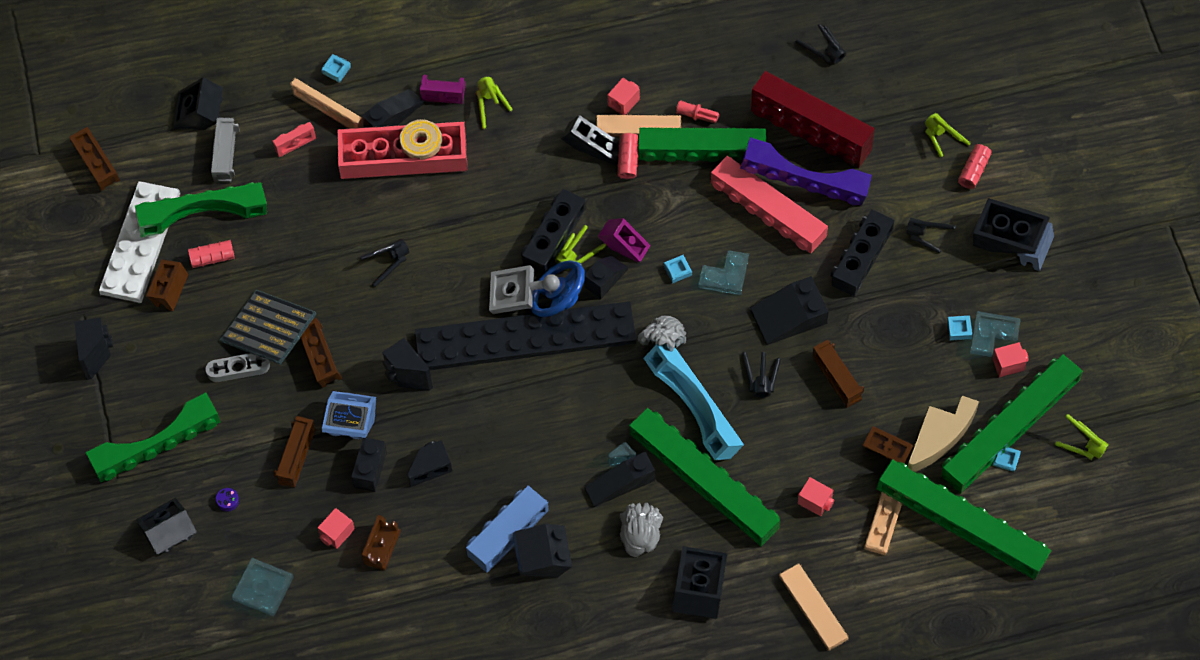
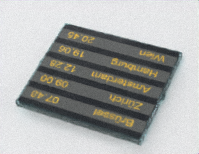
M256 290L220 340L223 343L281 365L317 313Z

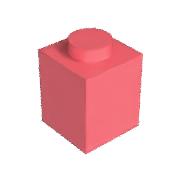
M624 78L608 94V106L621 115H626L640 100L638 86Z
M1020 342L994 349L992 360L999 377L1025 370L1028 354L1025 349H1022Z
M810 477L798 495V504L822 516L824 511H829L834 503V499H832L833 490Z
M335 508L319 525V538L327 546L332 545L338 549L355 530L353 521Z

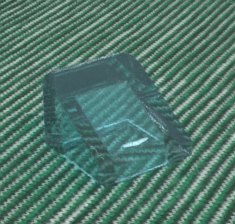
M625 442L608 454L609 465L611 467L617 466L623 461L636 456V453Z

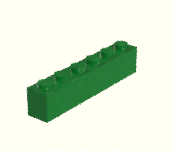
M639 127V160L648 162L654 160H665L668 162L676 160L717 162L723 161L726 156H729L738 162L743 159L750 137L766 142V129Z

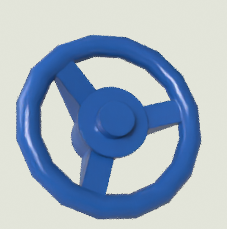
M572 260L560 262L540 277L538 281L543 280L547 275H556L563 270L572 268L566 278L558 277L560 285L557 290L553 292L545 289L533 290L532 308L530 309L534 315L543 318L553 316L562 310L571 308L576 303L578 294L585 281V270L581 263ZM540 293L549 299H553L550 308H539L538 297Z

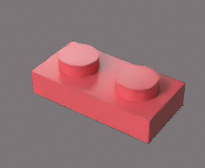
M308 122L297 126L287 134L278 136L273 140L277 155L281 157L316 139L314 127Z

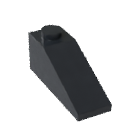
M408 89L378 102L362 115L364 128L398 126L421 107L424 101L411 89Z
M580 115L568 123L561 140L580 152L616 166L618 165V145L620 143L618 140Z
M643 452L609 470L585 486V490L593 506L596 507L654 482L655 469L646 452Z

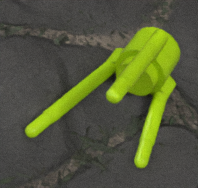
M484 77L477 83L479 90L476 94L478 96L483 129L486 128L483 97L486 99L492 98L495 104H498L497 94L508 111H512L511 106L500 92L498 86L494 84L491 77Z
M935 113L926 120L925 125L928 129L925 132L930 137L940 157H943V153L934 134L941 135L947 131L958 141H962L967 146H970V142L950 127L939 114Z
M587 225L583 226L576 237L575 233L570 235L561 252L556 256V264L568 260L576 261L577 255L572 249L588 228ZM603 243L576 262L583 263L607 245Z
M1066 414L1065 417L1090 438L1085 446L1089 450L1085 451L1058 441L1055 442V445L1084 455L1091 460L1094 456L1100 459L1109 444L1095 435L1081 421H1076L1069 414Z

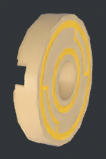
M415 120L410 122L403 128L400 134L401 148L411 158L427 159L433 157L441 148L442 133L439 127L431 121ZM418 137L426 138V141L423 143H418L415 140Z

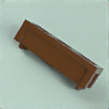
M88 127L69 136L72 145L77 149L91 171L101 191L115 181L116 183L120 181L117 172Z
M315 318L311 320L301 334V339L317 382L323 388L326 387L327 383L336 379L339 381L342 377L336 369L324 337L323 326Z
M826 340L813 347L812 357L846 408L862 400L861 394L864 392V387L858 385L834 350L835 344H830V341Z
M296 416L295 421L291 422L293 429L278 471L274 470L273 472L274 476L278 478V484L293 488L296 487L316 430L313 420Z

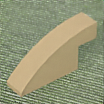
M962 396L955 414L929 406L908 463L909 469L914 472L919 471L950 451L969 428L976 414L979 401Z

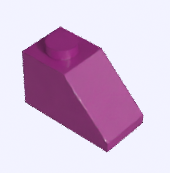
M624 218L607 220L598 235L611 250L636 262H641L651 246Z

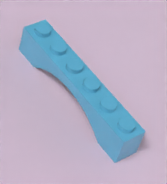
M656 344L643 359L653 373L669 385L690 408L700 427L703 444L714 460L731 459L744 444L677 349L674 347L671 352L667 344L660 346Z

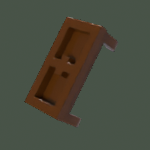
M161 259L146 295L156 307L159 308L163 304L168 310L174 311L189 275L182 264Z
M872 426L863 444V447L890 460L893 459L907 464V459L913 452L912 444Z
M378 515L362 553V558L365 565L385 571L401 529L398 528V524L395 521H392V524L387 523L383 516Z

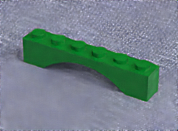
M261 182L248 183L238 187L230 186L215 191L207 190L199 194H186L182 197L164 198L160 201L142 202L135 205V216L140 237L162 234L177 220L203 211H225L244 218L267 215V202Z
M204 393L186 402L174 422L155 436L143 441L127 444L105 442L87 451L86 454L100 482L108 481L125 470L135 468L137 464L145 460L155 458L157 454L165 450L175 448L177 444L185 440L195 438L197 434L205 430L215 428L221 421L207 393Z

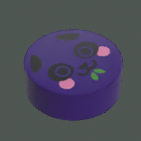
M232 488L220 490L216 496L218 507L223 511L234 510L239 504L238 493Z

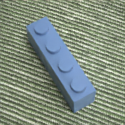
M527 486L524 490H519L515 494L513 501L508 506L504 505L499 510L498 516L493 521H488L477 537L474 536L469 540L466 547L467 556L488 573L514 546L512 533L517 530L533 527L549 511L548 502L530 486Z

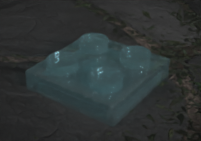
M252 558L232 595V599L274 617L294 576L292 573Z

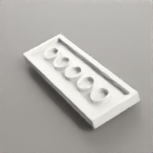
M138 182L99 289L101 295L142 303L168 228L162 234L140 237L135 216V205L142 202L160 201L164 198H177L180 196L179 189Z

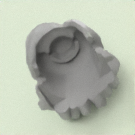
M661 316L655 318L638 335V341L642 345H648L650 340L652 343L659 344V346L666 343L669 351L672 352L675 346L677 348L679 345L686 343V332L684 331L683 324L678 319L671 316Z
M640 503L627 505L626 511L620 514L622 521L620 538L627 554L636 557L645 551H653L660 538V531L658 529L661 527L663 516L659 513L658 508H654L652 505L649 506L648 503H644L643 507Z

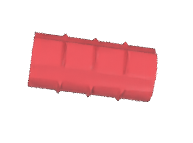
M623 133L620 135L617 176L620 178L633 179L636 177L637 158L639 157V136L637 134Z
M981 144L974 146L958 180L961 186L967 189H975L991 156L992 151L988 147Z
M231 240L188 249L193 268L235 259Z

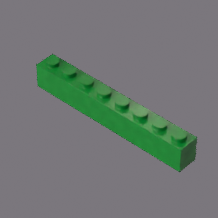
M1064 354L1058 359H1052L1047 365L1045 372H1039L1033 378V383L1029 387L1024 386L1018 392V397L1014 401L1009 400L999 415L994 414L983 430L980 428L975 432L972 441L968 444L966 442L962 444L957 451L958 454L954 458L949 457L943 463L941 477L960 494L963 493L994 463L997 454L1001 450L1002 455L1005 449L1010 448L1080 381L1083 370Z
M647 408L629 425L630 435L758 545L762 547L779 529L780 519L774 510H768L763 506L762 501L756 495H750L741 482H735L729 477V473L723 467H717L713 463L709 455L698 451L690 439L685 440L676 427L673 425L669 426L664 422L663 417L658 412H652Z
M892 459L879 480L877 490L901 502L903 505L1034 580L1052 551L1043 542L1029 538L1022 530H1015L1008 526L1004 520L989 515L985 509L975 507L968 503L964 497L952 494L945 486L931 482L924 474L910 470L903 462H896Z

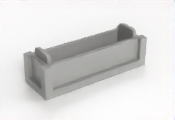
M217 118L211 171L214 183H231V177H235L234 170L232 169L236 132H239L240 129L238 124H234V118Z

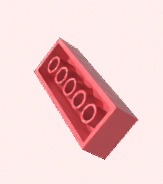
M464 122L435 123L442 133V144L440 150L433 157L427 159L411 158L403 152L400 145V134L406 125L338 130V166L341 179L467 171ZM418 137L415 141L423 143L426 141V138Z

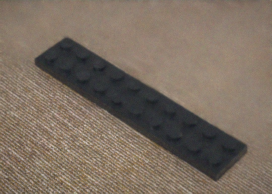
M630 301L567 309L544 318L529 314L415 329L418 355L430 370L636 344Z

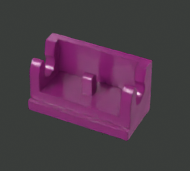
M423 75L420 86L421 99L423 101L463 104L466 85L464 78H460L459 82L428 80L427 75Z

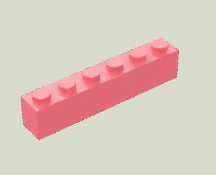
M726 156L711 172L713 187L718 191L726 193L733 202L743 205L750 214L760 217L767 226L777 229L784 238L794 241L801 250L812 253L827 237L828 226L755 174L740 169L741 165Z

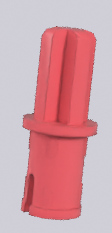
M680 100L677 106V114L694 118L695 121L701 119L716 123L719 117L718 112L701 108L700 104L694 105Z

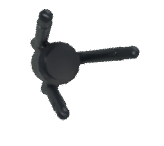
M818 24V28L830 43L825 49L826 55L799 39L796 40V43L823 58L828 64L831 61L834 64L839 63L847 54L826 25Z
M910 218L906 234L911 235L910 240L917 241L937 253H941L939 248L921 239L919 236L925 235L927 227L956 229L955 225Z
M403 239L360 256V260H364L388 251L392 259H397L373 283V287H376L399 264L407 260L405 255L409 254V249Z
M743 352L750 392H753L755 397H769L774 392V384L781 359L779 357L776 359L769 381V378L765 376V352H762L760 376H757L754 381L747 353Z

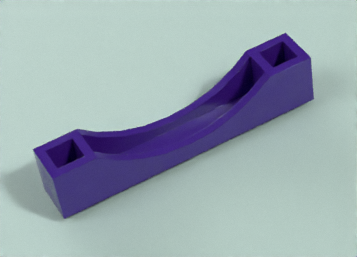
M751 137L746 145L740 169L746 170L748 173L763 175L770 180H779L790 186H798L807 189L809 192H818L827 195L829 198L847 201L851 205L862 206L867 197L872 177L871 174L854 169L838 173L808 171L786 160L770 143Z

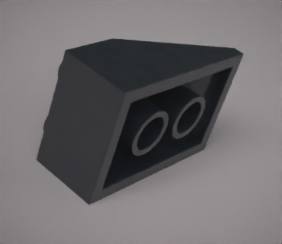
M988 198L973 232V246L991 252L1035 254L1050 217Z
M812 276L793 282L750 307L767 345L823 326L828 321L829 312Z
M682 547L672 612L706 618H718L727 553Z

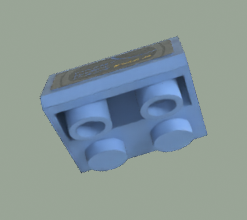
M333 391L328 399L322 432L332 436L348 435L354 439L366 438L375 421L376 397Z

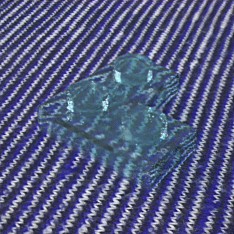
M728 250L724 269L703 265L699 288L741 295L749 254Z
M977 311L970 353L992 357L995 338L1017 342L1021 319Z

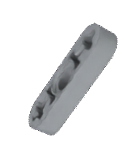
M250 353L212 360L206 366V373L213 382L227 381L264 374L269 370L270 362L267 358ZM258 360H262V366L260 367L257 366ZM248 361L250 362L251 369H248ZM235 363H242L244 365L241 371L236 372L232 370V366ZM226 365L228 367L229 373H226ZM214 368L219 369L218 374H214Z

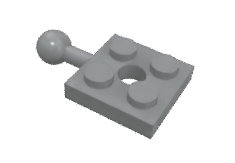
M531 265L491 272L489 311L492 314L532 308L533 290L545 289L553 292L560 285L559 278L550 274L545 276L543 280L533 282L534 269ZM512 286H516L514 292L508 294V290Z

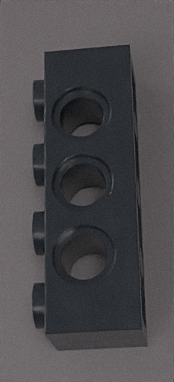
M562 189L559 195H555L552 200L551 209L549 212L546 211L544 213L540 227L534 229L531 236L532 240L529 245L526 244L521 252L523 266L531 265L534 271L540 274L546 273L551 268L556 256L562 250L586 210L585 198L565 189ZM561 213L566 214L565 216H559ZM550 230H556V232H554V233H550V232H548V231H550ZM541 246L546 247L545 249H542V250H541V249H538V248L541 247Z
M872 209L868 216H863L859 225L861 227L859 232L853 233L849 249H844L840 257L841 263L839 266L835 265L830 277H832L833 287L854 297L856 296L893 231L894 219ZM867 234H873L875 236L869 237L867 236ZM862 250V251H864V252H866V253L861 254V253H858L857 251ZM848 267H853L856 270H849Z

